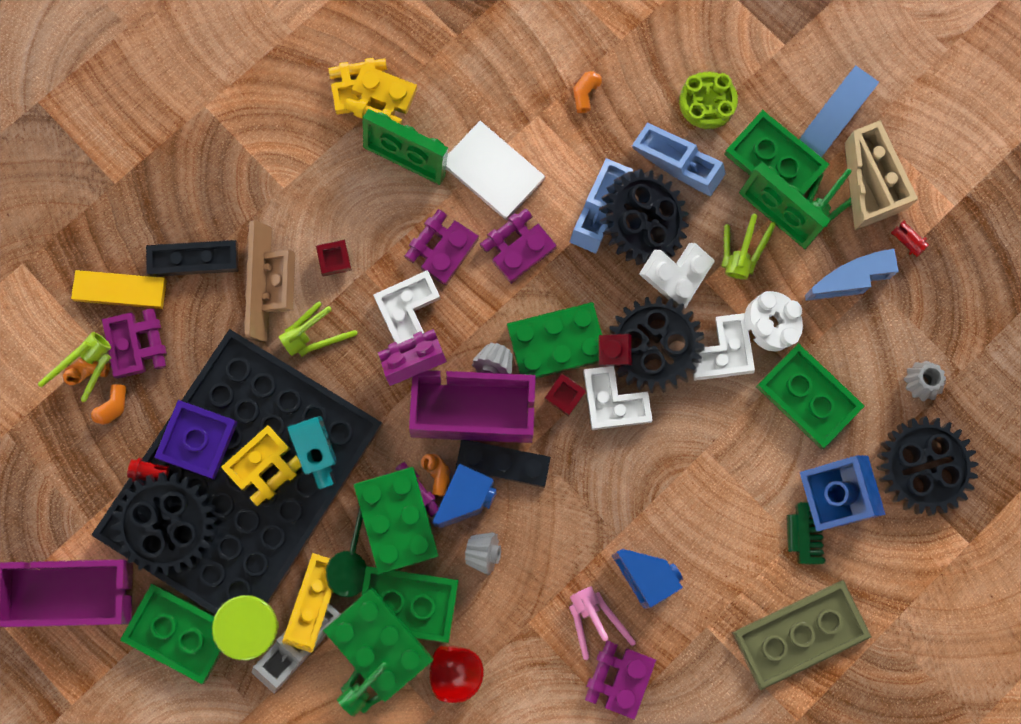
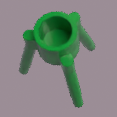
M850 168L846 169L823 199L817 198L813 201L822 181V174L813 184L807 200L813 205L822 208L831 221L852 205L850 197L834 211L829 212L831 206L828 203L851 174L852 170Z
M383 662L361 685L359 683L354 685L360 675L355 669L349 680L340 688L343 693L337 698V702L348 714L353 717L359 711L365 714L373 705L382 700L378 694L367 700L370 697L367 689L387 668L388 664L386 662Z

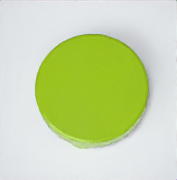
M701 72L690 76L686 80L679 97L680 110L685 119L692 125L702 129H715L725 125L732 118L738 103L736 89L732 84L731 78L725 73Z
M238 596L225 602L217 611L212 626L213 638L217 647L228 657L236 660H250L263 655L270 649L276 639L279 623L273 609L264 600L254 596Z

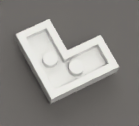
M689 243L677 263L661 250H654L639 275L668 300L672 298L676 307L683 303L686 308L715 260L696 243Z
M428 270L373 295L397 344L413 338V334L419 331L424 333L414 311L440 300V295Z
M745 313L716 317L715 322L719 345L705 347V351L696 352L702 356V363L693 362L697 369L696 374L693 373L694 381L753 374L755 368L749 331L745 325Z
M614 366L584 369L583 373L592 430L646 424L653 421L648 391L618 395Z

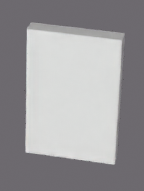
M481 121L472 128L447 156L446 169L505 220L545 180V175Z

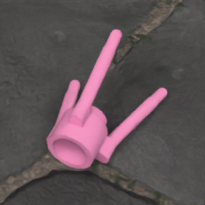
M592 586L570 596L573 605L569 606V609L574 618L584 660L589 659L580 613L583 619L590 616L602 640H608V636L596 613L600 611L599 607L631 646L636 644L626 628L604 602L600 592L595 593Z

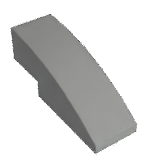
M328 604L314 649L327 636L323 629L340 615L330 604ZM285 632L276 640L273 647L253 666L251 672L274 694L311 654V652L283 644Z

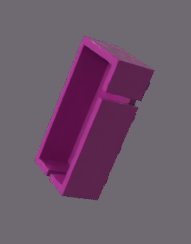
M427 370L412 377L409 419L411 438L532 443L536 375L447 371V385H441V372L436 370Z
M128 560L0 562V627L129 624L132 619V596L126 595V590H132L133 562L128 563Z

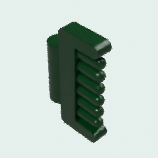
M807 502L797 503L795 505L796 514L787 515L788 552H797L798 564H824L826 562L824 557H810L824 555L823 550H810V548L824 547L822 542H810V540H823L824 537L821 534H810L822 533L823 530L816 532L815 527H809V525H814L813 519H809V517H812L811 511H809V504Z

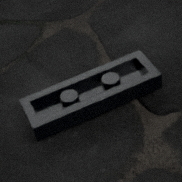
M236 240L146 245V272L150 277L239 272L238 243Z
M461 440L455 469L457 470L458 465L461 464L488 477L545 488L551 457L470 440Z

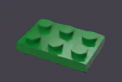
M370 109L366 111L363 116L364 149L438 185L442 183L446 174L447 146L438 139L428 138L418 133L411 126H403L391 120L384 113H376Z
M763 109L724 153L726 157L749 176L758 164L763 161L767 166L776 169L781 178L790 185L797 187L803 195L830 165Z
M763 161L753 170L739 192L742 197L770 221L774 222L777 227L804 250L831 221L822 208L813 205L797 187L787 183L780 177L776 169L767 166Z
M593 302L507 323L519 374L536 375L537 379L599 363V335H602Z
M799 343L756 386L821 450L865 407Z
M414 467L353 484L379 575L439 557Z
M366 566L361 596L373 587L415 638L449 643L459 580L395 570L379 575L377 568Z
M156 584L150 585L120 641L200 684L206 683L222 653L213 638L212 626L215 616Z
M373 587L323 629L324 633L365 680L383 662L388 664L387 668L370 685L384 703L433 661V657Z

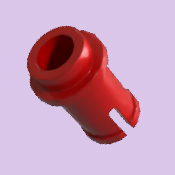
M903 220L899 224L900 226H897L891 234L910 251L908 253L910 256L913 254L918 257L929 247V244L926 242L927 238H922Z
M142 458L137 460L131 459L127 477L132 478L133 482L136 480L146 481V476L152 474L157 482L161 472H165L168 479L170 467L143 462Z

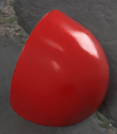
M438 647L433 654V661L430 664V684L435 697L441 702L459 703L470 699L477 693L484 676V668L479 656L474 651L463 647Z

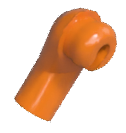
M594 71L584 73L574 86L573 92L577 113H586L591 110L588 94L592 89H597L602 84L600 74L594 73Z
M80 358L67 367L63 374L64 382L68 385L81 383L93 374L98 362L95 361L93 364H89ZM109 363L104 366L100 377L106 378L110 371Z
M111 385L109 401L94 408L91 412V418L95 423L109 424L123 414L126 396L125 385Z
M434 453L426 454L421 459V466L434 479L432 494L444 497L448 489L451 470L439 455Z

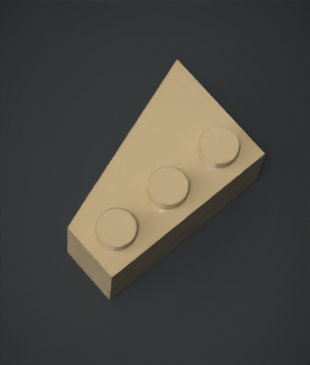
M881 121L854 130L845 142L847 169L850 168L852 170L848 177L854 228L858 230L908 210L918 200V197Z

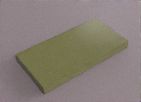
M844 580L838 581L731 632L759 690H763L871 638Z

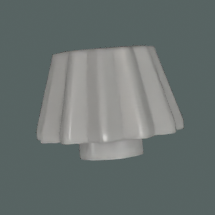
M490 343L473 359L472 366L479 373L511 374L513 354L504 345Z
M924 361L923 363L915 362L913 367L907 369L908 375L904 377V381L907 383L906 390L912 393L913 398L919 397L922 401L927 399L935 400L938 394L943 393V388L946 384L945 371L941 370L940 365L929 361ZM923 377L927 378L928 384L925 383Z
M492 532L471 536L466 545V564L484 574L491 575L495 564L499 563L501 557L498 534Z

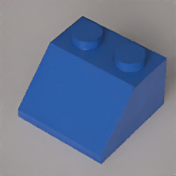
M856 455L800 472L816 532L886 515L868 456Z
M459 464L433 519L434 525L441 529L481 514L484 507L490 509L497 493V489L493 488L494 479Z
M621 549L611 555L643 609L653 607L683 588L680 583L683 577L674 563L669 565L665 559L626 549Z

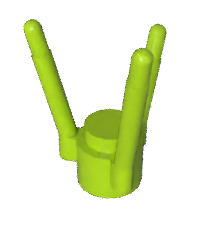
M751 215L741 251H733L731 256L730 225H724V257L721 267L726 268L725 274L727 276L747 280L749 275H753L755 265L776 226L774 222L770 223L751 260V255L747 252L757 215Z
M316 302L278 337L291 356L298 352L303 357L311 351L354 337L358 332L353 330L307 346L306 343L310 339L305 331L332 310L328 306L308 320L322 305L321 302Z
M92 332L77 349L39 381V387L46 385L78 357H81L89 364H93L96 361L98 364L81 397V401L86 402L104 366L111 359V356L107 354L111 349V345L101 335Z

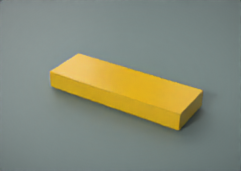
M75 270L71 299L76 302L163 309L167 280L161 277Z
M312 553L282 641L283 644L313 652L333 592L328 587L325 578L326 566L330 558Z

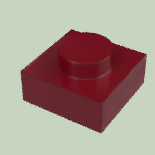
M345 240L316 246L323 277L352 271Z
M599 335V365H631V335Z
M561 374L544 400L569 417L587 390L564 374Z

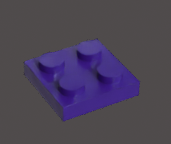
M178 400L154 458L215 480L238 422Z

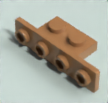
M254 220L249 222L244 329L246 338L267 342L269 313L293 310L295 252L289 249L271 252L272 228Z

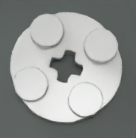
M774 291L763 292L751 301L746 308V328L748 331L752 330L753 335L756 337L753 340L763 349L773 352L781 351L796 344L802 334V307L797 301L791 300L782 293ZM774 316L777 319L778 325L776 327L773 326L774 323L772 320H769V317Z

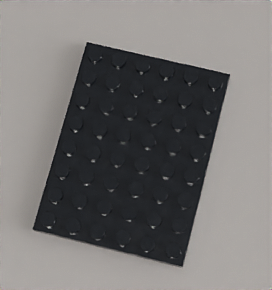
M229 329L181 400L238 422L215 480L154 458L169 420L142 458L143 462L169 466L167 480H170L173 473H178L180 483L186 477H190V488L200 484L201 488L197 494L199 496L204 494L210 495L204 504L205 506H215L212 511L208 512V517H215L217 521L209 524L208 528L215 530L216 534L206 536V539L212 543L211 547H200L204 557L200 559L192 555L195 564L189 567L183 561V570L177 573L174 566H171V571L168 575H164L162 567H159L158 571L153 575L215 615L225 602L238 596L258 597L269 604L383 425L381 421ZM317 416L322 417L337 460L336 464L331 465L336 480L335 484L318 489L313 472L305 475L301 467L295 472L297 475L291 481L287 479L274 491L276 494L270 500L266 498L259 506H256L249 498L258 488L252 483L244 491L241 490L221 468L267 425L290 448L281 457L288 463L297 456L287 427ZM319 449L311 451L313 461L320 462L323 458ZM273 464L260 477L267 482L279 469ZM132 478L128 479L91 534V536L120 553L119 550L125 544L123 541L115 542L113 540L121 532L111 528L112 525L120 522V519L113 516L112 513L123 510L117 503V500L129 499L124 492L125 489L130 488L137 491ZM171 495L168 499L169 508L175 512L180 511L182 500L176 495ZM156 496L154 498V501L159 507L160 512H162L160 508V499ZM141 505L138 508V516L142 521L147 522L152 516L150 508L145 505ZM162 516V520L158 522V525L167 529L171 525L170 519L164 520ZM186 525L179 526L177 530L179 538L183 541H190L192 537L191 529ZM150 535L147 540L148 547L153 551H159L161 549V540L155 535ZM168 535L169 547L171 550H174L175 545ZM126 551L120 554L129 559L132 553ZM136 559L133 562L139 566L140 560ZM148 564L144 569L151 573V565Z

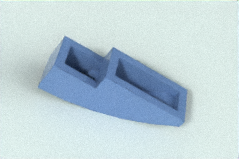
M855 65L799 139L822 157L870 96L879 81Z
M650 123L645 125L632 145L634 150L653 164L710 197L726 174L723 162L699 152L697 145Z
M606 158L573 229L569 243L595 254L597 253L604 238L603 232L608 229L607 224H602L599 221L606 217L605 213L599 211L600 207L607 205L601 198L609 193L606 188L614 184V179L623 176V174L629 171H633V169Z
M895 249L874 252L840 266L826 275L806 293V301L864 294L872 287L871 281L891 279L899 272Z

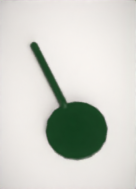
M360 506L350 551L336 553L326 566L325 578L328 587L340 597H353L359 594L363 588L366 562L356 553L363 521Z

